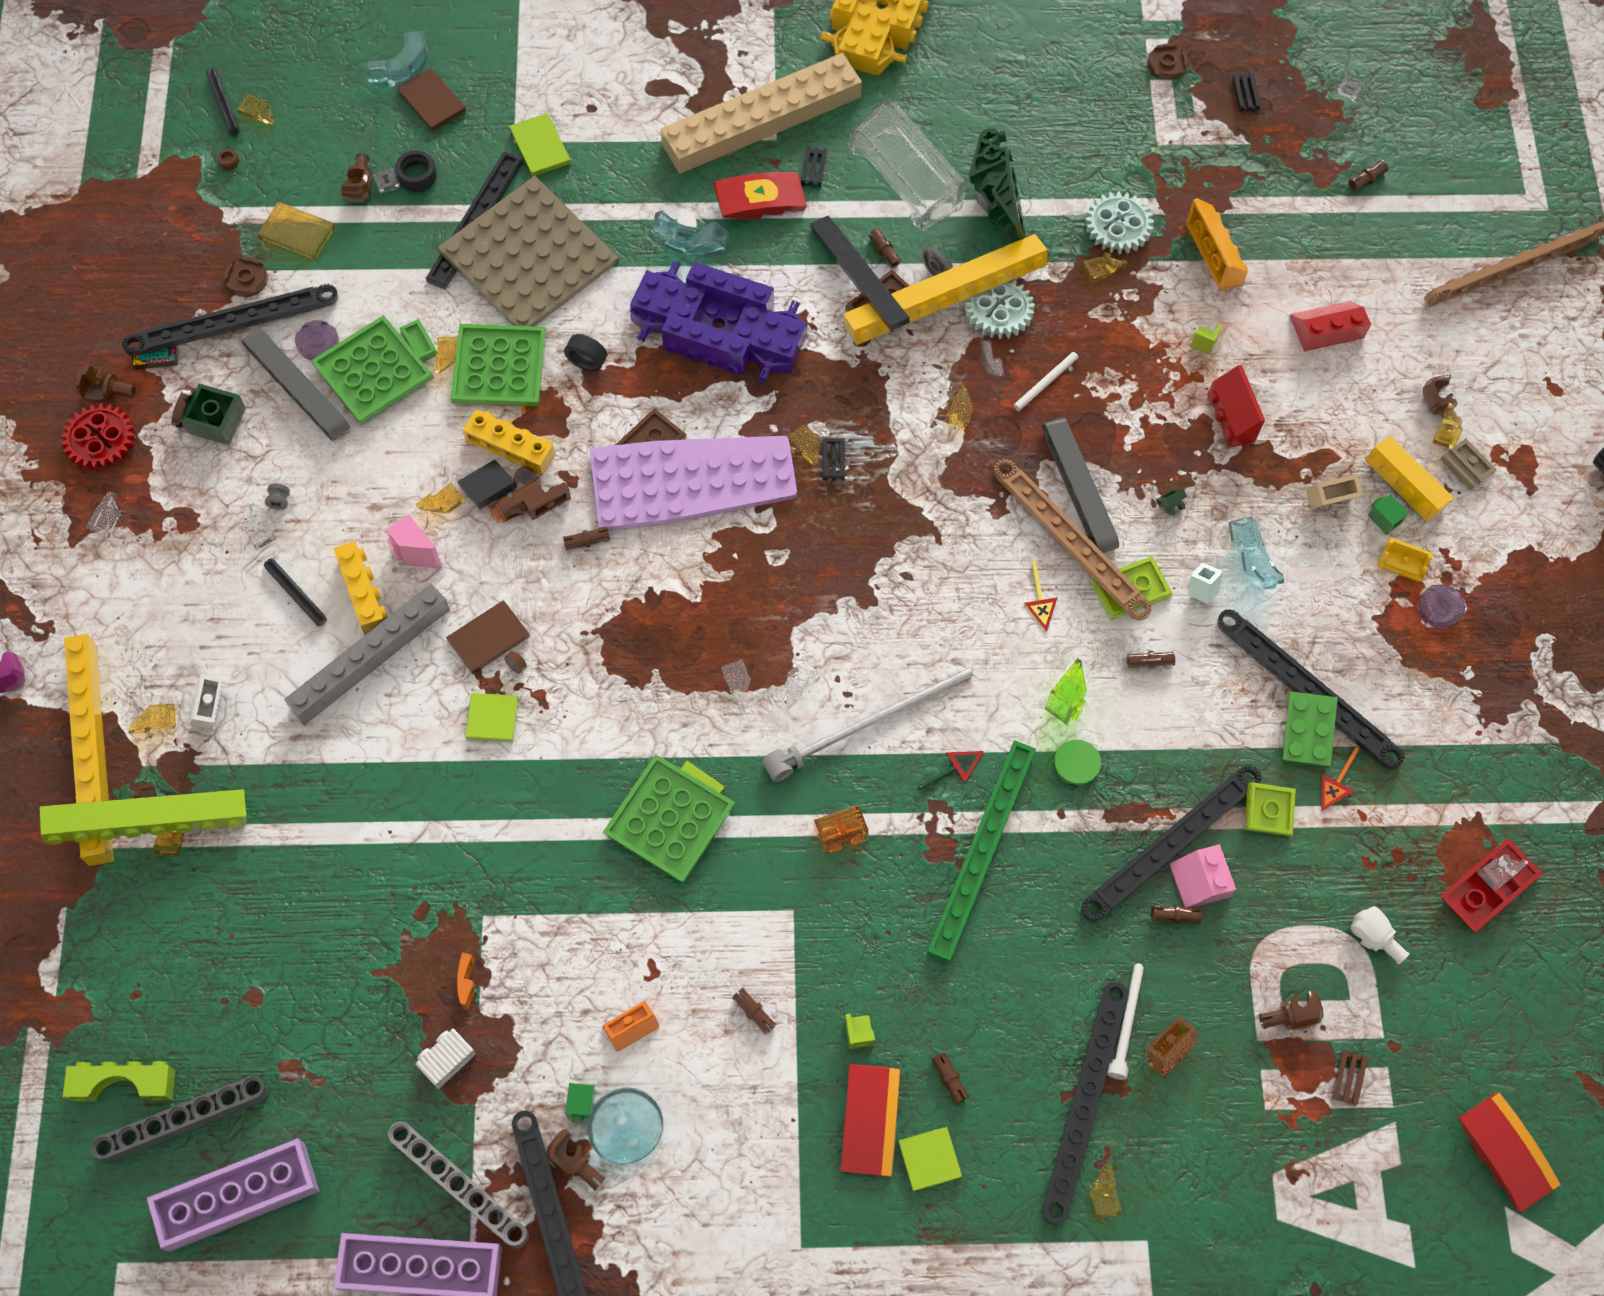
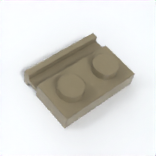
M1466 438L1440 458L1470 490L1493 475L1497 470Z

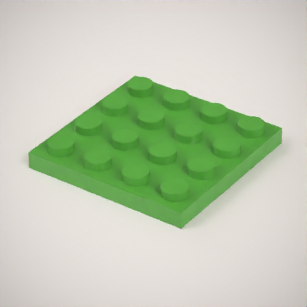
M384 315L311 360L314 368L360 425L434 379L430 370Z
M459 324L451 402L459 404L539 406L546 327Z
M655 754L604 829L603 834L684 884L736 804L731 799Z

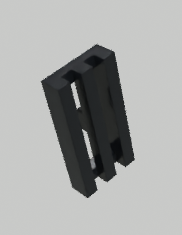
M1245 73L1241 74V76L1233 74L1232 81L1239 112L1259 110L1261 104L1254 74L1249 73V76H1246ZM1239 82H1242L1247 106L1244 105V100Z
M807 146L801 176L802 185L821 187L827 149L823 148V151H820L819 148L815 147V150H812L811 147ZM810 155H813L810 178L806 180ZM820 156L822 158L818 181H814L817 158Z
M823 438V481H827V479L845 481V438ZM827 444H831L832 473H827ZM836 444H840V473H836Z

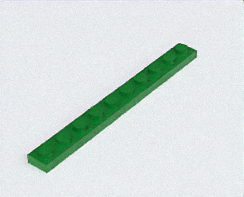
M1015 740L1013 741L927 954L950 963L1036 748Z

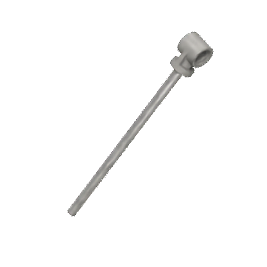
M967 668L799 751L794 745L788 748V753L785 755L782 750H775L767 754L762 759V763L772 781L780 782L793 773V766L797 769L804 766L802 759L972 677L973 672L970 668Z

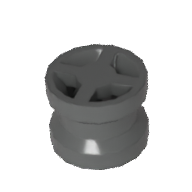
M274 483L268 485V496L265 498V505L276 510L286 509L288 505L286 498L290 495V489L282 484Z

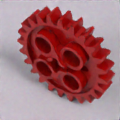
M100 403L98 409H95L93 404H91L89 411L82 408L83 414L79 415L75 412L76 419H68L70 426L63 427L66 433L61 434L64 440L61 442V445L67 457H69L72 463L75 462L79 468L84 466L88 471L93 466L95 471H98L99 467L103 466L107 470L110 463L116 467L115 461L124 462L122 455H130L128 448L135 447L132 441L137 439L134 435L136 432L133 426L134 423L125 411L122 412L119 407L114 409L109 404L105 409L103 404ZM89 425L91 428H93L96 434L100 438L104 439L105 442L112 448L108 449L102 443V441L97 436H94L92 431L88 429L86 426Z

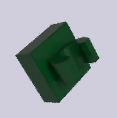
M1173 489L1155 500L1159 507H1166L1169 515H1175V504L1179 510H1184L1185 503L1181 500L1186 498L1187 495L1184 489Z

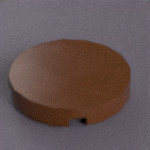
M1161 44L1154 47L1149 53L1147 66L1155 77L1162 80H1174L1185 73L1188 66V57L1176 45Z
M243 257L239 259L240 261L230 263L224 272V281L227 289L232 294L239 297H250L264 289L268 281V274L266 268L259 260Z
M187 385L182 390L171 419L173 427L178 429L184 428L181 418L196 390L195 387Z

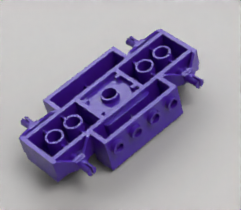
M676 261L672 262L667 272H651L646 270L630 303L631 321L641 327L637 336L639 341L642 339V342H645L648 333H662L663 349H666L668 352L684 355L691 360L705 362L712 367L726 369L733 374L744 375L751 360L762 368L758 380L762 381L763 379V382L767 381L769 373L772 372L791 373L807 337V323L803 322L796 315L797 309L800 306L799 302L796 301L795 303V300H792L787 311L773 312L774 287L698 262H693L686 277V283L676 275L681 266ZM716 322L724 324L722 328H716L713 325Z

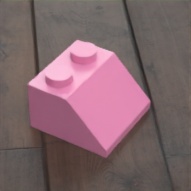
M409 514L386 529L389 536L387 542L392 548V554L398 561L402 559L407 566L437 569L442 566L436 547Z
M1220 844L1197 850L1169 864L1184 908H1193L1227 899L1236 891Z

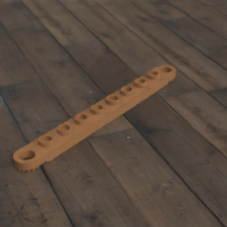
M1604 222L1583 230L1577 229L1565 237L1559 236L1550 243L1539 244L1530 251L1524 250L1512 258L1506 257L1495 265H1486L1481 270L1469 272L1457 280L1451 279L1444 285L1427 293L1424 300L1429 307L1435 306L1438 302H1446L1586 246L1588 242L1598 241L1599 237L1602 238L1604 236Z
M998 460L994 467L996 479L1132 619L1141 621L1148 618L1152 608L1150 601L1141 594L1134 584L1012 460ZM1007 467L1011 472L1005 475V473H1000L999 469ZM1142 605L1145 611L1137 613L1133 606Z

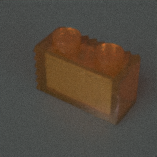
M859 805L815 819L813 822L823 852L827 850L829 852H836L842 849L845 844L851 842L852 845L862 843L868 837L869 830Z
M1177 1016V1020H1173V1023H1170L1167 1029H1163V1033H1160L1157 1039H1153L1150 1046H1146L1148 1065L1162 1076H1166L1198 1045L1197 1029L1182 1017Z

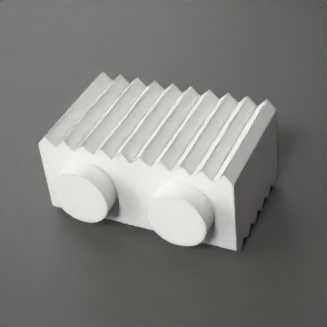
M200 674L189 725L206 729L213 728L219 708L218 705L224 682L223 678Z
M454 1029L450 1032H443L436 1040L438 1043L431 1050L429 1048L425 1049L417 1058L419 1061L416 1062V1066L437 1089L442 1087L476 1055L474 1050Z

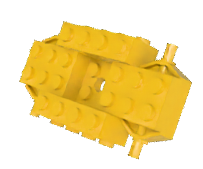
M835 0L829 19L832 20V29L838 30V32L830 34L822 31L820 40L831 42V46L834 48V56L843 53L853 69L879 76L893 61L905 64L907 55L894 51V47L908 50L910 43H914L917 35L915 30L921 27L922 13L927 12L929 1ZM884 5L886 8L880 9L877 6Z

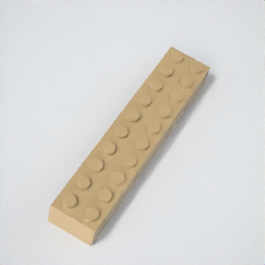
M841 53L660 128L661 144L677 171L681 174L861 98L862 81L845 55Z

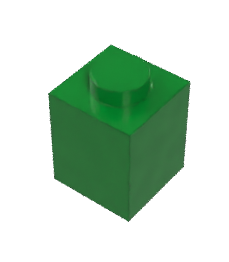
M1389 494L1384 499L1379 497L1372 503V510L1368 516L1387 535L1401 525L1409 513Z
M569 1083L565 1115L567 1118H571V1122L584 1124L586 1120L593 1119L596 1096L594 1085Z

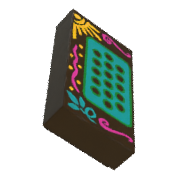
M178 346L132 356V367L136 370L178 365Z

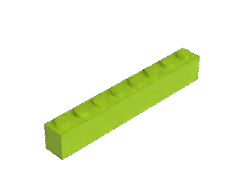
M244 789L40 807L42 841L50 845L61 844L63 841L74 840V842H86L92 838L111 840L115 836L135 838L147 833L163 835L170 831L187 833L192 829L211 831L217 827L227 826V828L235 829L246 825Z

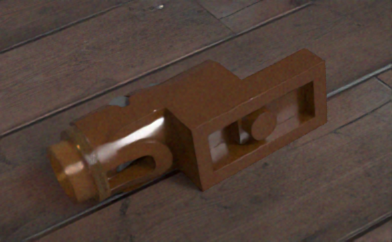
M537 481L530 482L527 485L518 483L515 489L498 498L489 509L497 523L502 521L505 523L514 517L525 514L524 511H527L531 519L535 520L570 500V490L565 482L552 486L546 493Z

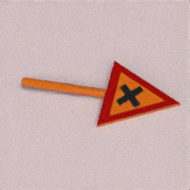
M1358 746L1354 748L1336 781L1323 774L1321 775V812L1354 791L1341 784V781L1359 751Z

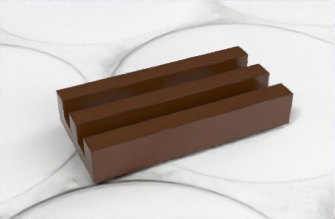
M1345 1049L1341 1051L1332 1099L1354 1106L1358 1105L1368 1060L1367 1056H1360L1355 1052L1350 1053ZM1347 1058L1351 1059L1348 1070L1344 1093L1342 1096L1339 1095L1342 1084ZM1358 1061L1359 1067L1351 1099L1349 1098V1095L1351 1091L1356 1063Z

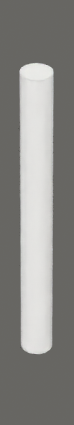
M1072 352L1019 399L1013 405L1014 408L1020 411L1074 363L1078 359V355Z

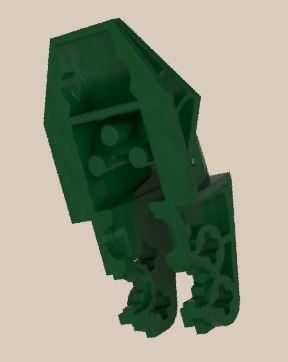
M989 128L984 130L979 136L969 178L971 184H974L977 202L988 213L989 221L999 226L1000 229L1008 233L1014 240L1019 241L1026 238V229L1014 167H1011L1010 164L1013 161V157L1008 147H999L1001 142L1007 141L1005 131L999 132L995 128Z

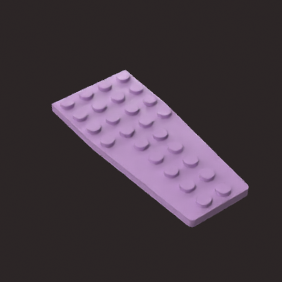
M787 436L664 440L590 448L599 528L607 527L608 530L667 524L791 500L797 496L790 443Z

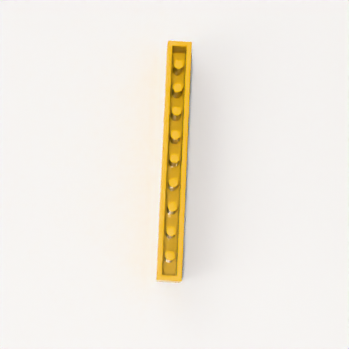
M1034 234L894 292L891 295L910 317L911 323L1048 265L1047 248ZM869 303L843 314L845 329L856 345L890 331Z
M88 634L64 638L76 803L109 801L96 644ZM92 838L86 842H79L80 858L89 866L114 862L112 839L101 840L100 838Z

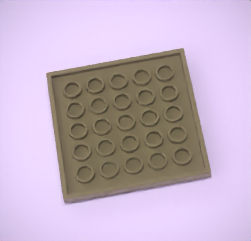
M536 176L525 182L438 247L439 253L512 326L537 325L619 262V257Z

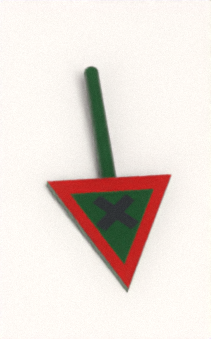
M984 751L946 752L953 767L919 785L918 790L924 789L957 770L965 783Z

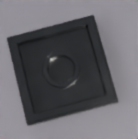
M495 459L457 481L462 491L479 510L517 487L514 479Z

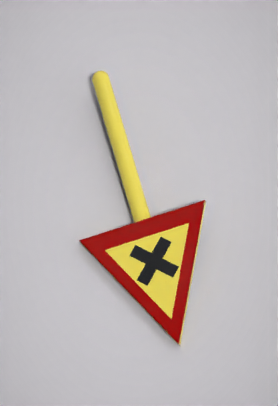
M1032 561L1038 601L1026 602L1024 604L1047 632L1058 597L1043 600L1037 565L1035 561Z

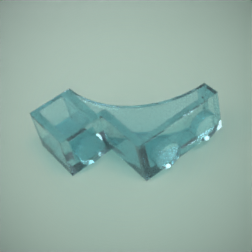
M1251 517L1228 522L1232 548L1241 552L1245 578L1266 590L1274 589L1278 584L1284 583L1283 574L1275 567L1266 551L1259 522Z

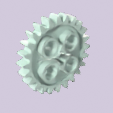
M1109 192L1108 198L1101 195V199H1095L1094 205L1090 204L1089 211H1087L1085 226H1087L1086 233H1090V240L1096 239L1095 245L1103 244L1102 250L1109 247L1110 253L1114 249H1117L1119 254H1121L1122 249H1125L1127 254L1131 248L1137 251L1138 246L1143 247L1145 241H1149L1153 231L1154 220L1151 219L1153 214L1148 213L1149 206L1142 207L1144 201L1136 202L1137 196L1130 199L1129 193H1126L1124 197L1121 196L1120 192L1117 193V196Z
M1014 280L1012 283L1008 281L966 299L964 310L966 311V318H970L969 324H976L975 330L983 329L982 335L990 332V338L994 334H998L999 339L1002 338V334L1010 338L1011 332L1017 336L1019 330L1025 331L1026 325H1030L1035 304H1032L1033 297H1029V290L1023 291V284L1018 287L1016 286L1017 280Z

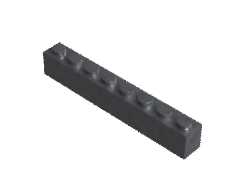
M431 583L287 696L284 701L303 725H306L450 610L446 598Z

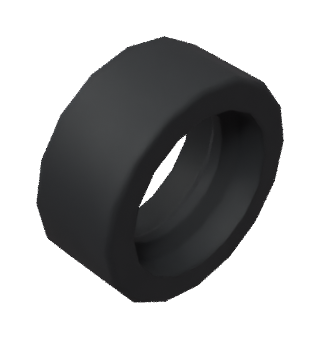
M408 151L402 154L395 164L397 179L406 190L413 192L424 191L430 188L437 178L434 160L424 151ZM421 164L428 167V171L423 176L411 178L404 175V171L409 166Z
M583 334L572 335L564 349V355L572 364L589 372H598L608 356L607 350L602 344Z

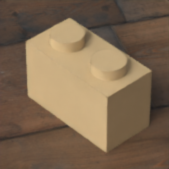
M1357 474L1306 488L1311 510L1363 496Z

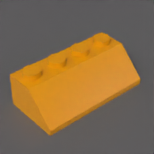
M1198 198L1194 199L1186 226L1219 290L1222 291L1243 284L1248 274V268L1242 262L1238 248L1233 245L1229 231L1224 228L1220 214L1215 211L1213 205Z

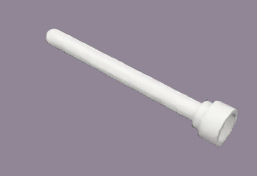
M1139 963L1135 964L1132 973L1116 1058L1109 1064L1107 1072L1108 1076L1120 1080L1127 1079L1129 1070L1125 1059L1144 969L1143 965Z

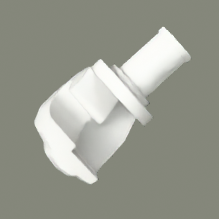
M1372 906L1355 915L1350 929L1354 935L1362 939L1360 944L1369 949L1372 948L1374 951L1378 949L1385 950L1398 965L1408 957L1410 953L1393 939L1396 931L1380 909Z

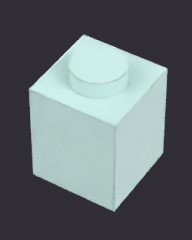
M1202 563L1191 575L1188 595L1209 604L1220 591L1222 571Z

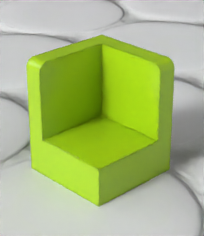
M1218 324L1215 332L1199 326L1198 330L1194 333L1190 347L1210 355L1219 337L1222 325Z
M851 1014L845 1015L849 1049L873 1046L875 1037L874 1031L871 1029L870 1017L866 1015L851 1018Z

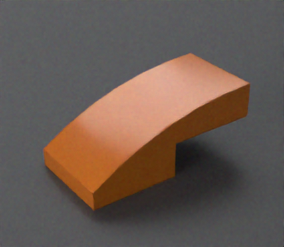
M462 952L458 968L457 989L460 1004L463 1009L469 1010L476 990L475 983L469 980L475 960L472 955Z

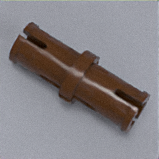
M1380 160L1373 166L1364 168L1359 175L1348 181L1350 189L1357 191L1364 185L1373 183L1378 176L1388 171L1387 163H1384V160Z
M879 228L873 229L868 237L875 244L878 254L884 257L890 268L897 267L902 260L894 251L892 243L887 241Z
M607 527L591 531H587V529L582 530V533L564 536L563 540L567 551L583 546L588 548L591 547V544L610 541Z
M1150 650L1148 653L1127 654L1128 668L1149 667V669H1154L1155 666H1175L1176 663L1174 651L1154 653L1153 650ZM1161 658V660L1141 661L1142 659Z
M1173 905V907L1152 906L1151 921H1167L1177 925L1184 922L1201 924L1202 912L1201 908L1180 907V905Z
M741 988L738 991L744 1000L737 993L733 995L732 999L747 1013L745 1016L749 1020L752 1019L765 1035L768 1034L770 1029L765 1025V1022L772 1030L777 1023L766 1014L760 1002L756 1003L745 988Z
M943 1052L940 1056L937 1055L932 1058L931 1061L942 1078L941 1083L946 1085L955 1101V1105L961 1103L960 1101L967 1100L970 1096L959 1080L960 1074L958 1071L955 1072L946 1053Z

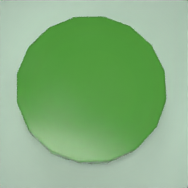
M1070 740L1063 743L1058 748L1054 758V769L1058 777L1070 785L1084 786L1091 783L1098 776L1101 768V757L1097 749L1092 744L1083 740Z

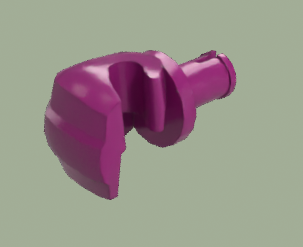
M9 651L2 654L0 662V693L21 687L25 682V671L19 656Z

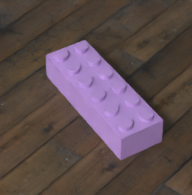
M298 1138L148 1197L147 1201L160 1248L170 1252L320 1191L306 1145Z
M342 1233L333 1288L347 1292L404 1296H497L502 1247L499 1244Z

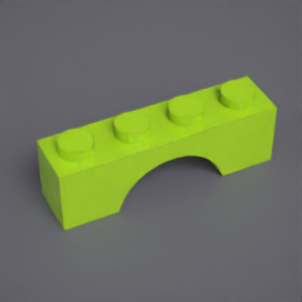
M154 1061L152 1065H142L143 1063L127 1062L126 1066H117L115 1062H102L101 1066H92L88 1062H77L76 1066H66L63 1097L70 1102L97 1101L99 1095L107 1086L118 1081H130L137 1087L139 1096L146 1101H172L175 1069L163 1061Z

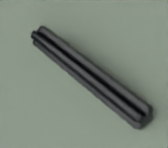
M215 68L208 69L206 74L230 135L238 134L240 129L218 71Z
M269 558L263 564L265 569L317 626H322L326 623L327 618L274 558Z

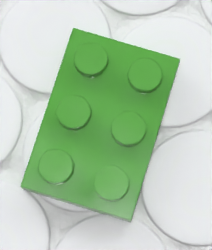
M1298 692L1289 693L1282 762L1330 768L1338 697Z

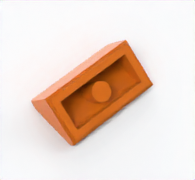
M643 1001L602 1025L613 1047L618 1052L658 1029L659 1023L646 1001Z

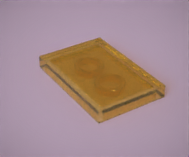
M278 202L258 232V236L260 239L316 259L335 229V225L333 222Z

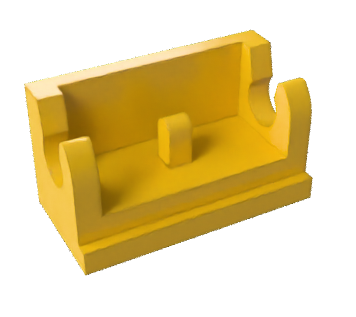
M1390 537L1383 548L1377 567L1420 583L1428 571L1427 566L1432 560L1434 553Z

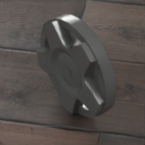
M928 246L921 253L923 263L932 276L950 270L953 267L951 261L946 259L936 246Z

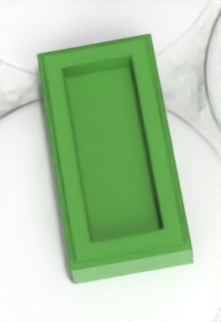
M419 319L399 327L405 341L422 362L438 356L435 346Z

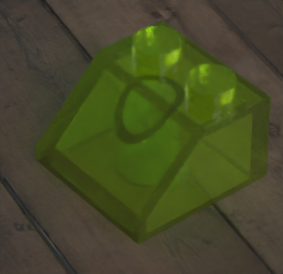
M1079 658L1075 660L1051 690L1045 706L1046 711L1066 725L1072 719L1076 721L1083 712L1082 708L1087 702L1084 700L1087 688L1082 661Z

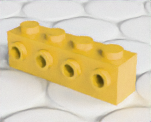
M476 409L463 428L466 441L522 467H531L541 476H543L555 456L554 446L548 439H540L530 431L516 428L509 421H501L486 411L481 412Z
M1391 436L1376 445L1365 458V461L1427 522L1441 513L1454 499Z
M356 541L333 549L364 635H366L383 622L384 619H387L388 616L384 605L379 606L377 600L381 599L377 586L372 587L371 580H374L370 566L365 567L364 561L367 560L363 547L358 548Z

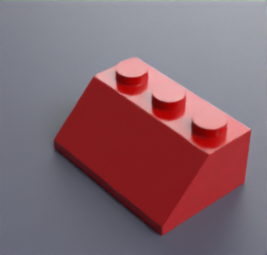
M1352 301L1290 314L1304 352L1363 339L1371 326L1364 307Z
M1241 364L1214 380L1207 393L1209 402L1215 408L1216 420L1222 425L1223 437L1226 441L1228 440L1231 448L1256 442L1265 422V418Z

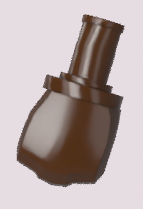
M361 153L356 155L355 165L351 166L347 172L348 180L342 184V198L347 202L364 203L370 199L373 178L372 172L367 168L369 156L363 153L362 160H360Z
M83 365L76 374L77 391L85 399L95 401L110 400L115 394L134 398L136 394L135 384L117 381V376L103 366H100L97 370L92 366Z
M1451 375L1434 377L1423 386V398L1430 412L1434 415H1441L1446 431H1451L1450 428L1455 430L1460 427V423L1453 410L1458 405L1457 400L1452 399L1453 393H1450L1445 398L1439 396V393L1449 385Z
M1314 990L1308 992L1306 995L1307 1005L1301 1007L1298 1004L1299 995L1296 994L1290 1004L1287 1000L1281 1001L1279 1010L1260 1013L1259 1021L1260 1023L1263 1022L1261 1024L1262 1029L1282 1024L1288 1030L1293 1031L1317 1026L1324 1017L1319 996Z
M566 1129L561 1130L547 1147V1159L570 1179L574 1176H579L596 1191L599 1185L592 1178L594 1177L601 1184L606 1178L589 1164V1159L592 1155L587 1152L582 1157V1145L577 1146L573 1157L567 1155L571 1134Z

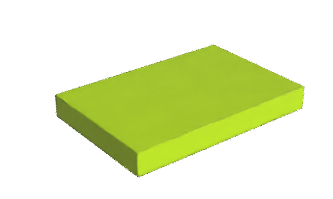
M548 113L510 126V131L532 177L571 164L566 149Z
M1153 556L1119 569L1141 594L1150 601L1151 605L1172 596V592ZM1094 579L1091 580V584L1110 621L1127 614ZM1139 604L1133 606L1135 611L1144 608Z

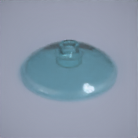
M631 1087L614 1089L604 1094L592 1107L587 1120V1135L591 1146L600 1157L616 1164L634 1163L645 1158L655 1149L663 1132V1116L657 1102L648 1093ZM621 1117H626L627 1120L625 1123H618V1120Z

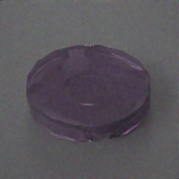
M313 320L301 326L302 329L299 332L297 331L295 335V344L298 352L309 360H313L339 343V336L335 327L323 320Z
M1439 584L1433 585L1423 592L1419 598L1418 609L1422 618L1424 617L1431 626L1450 628L1463 617L1465 603L1457 590L1451 586Z

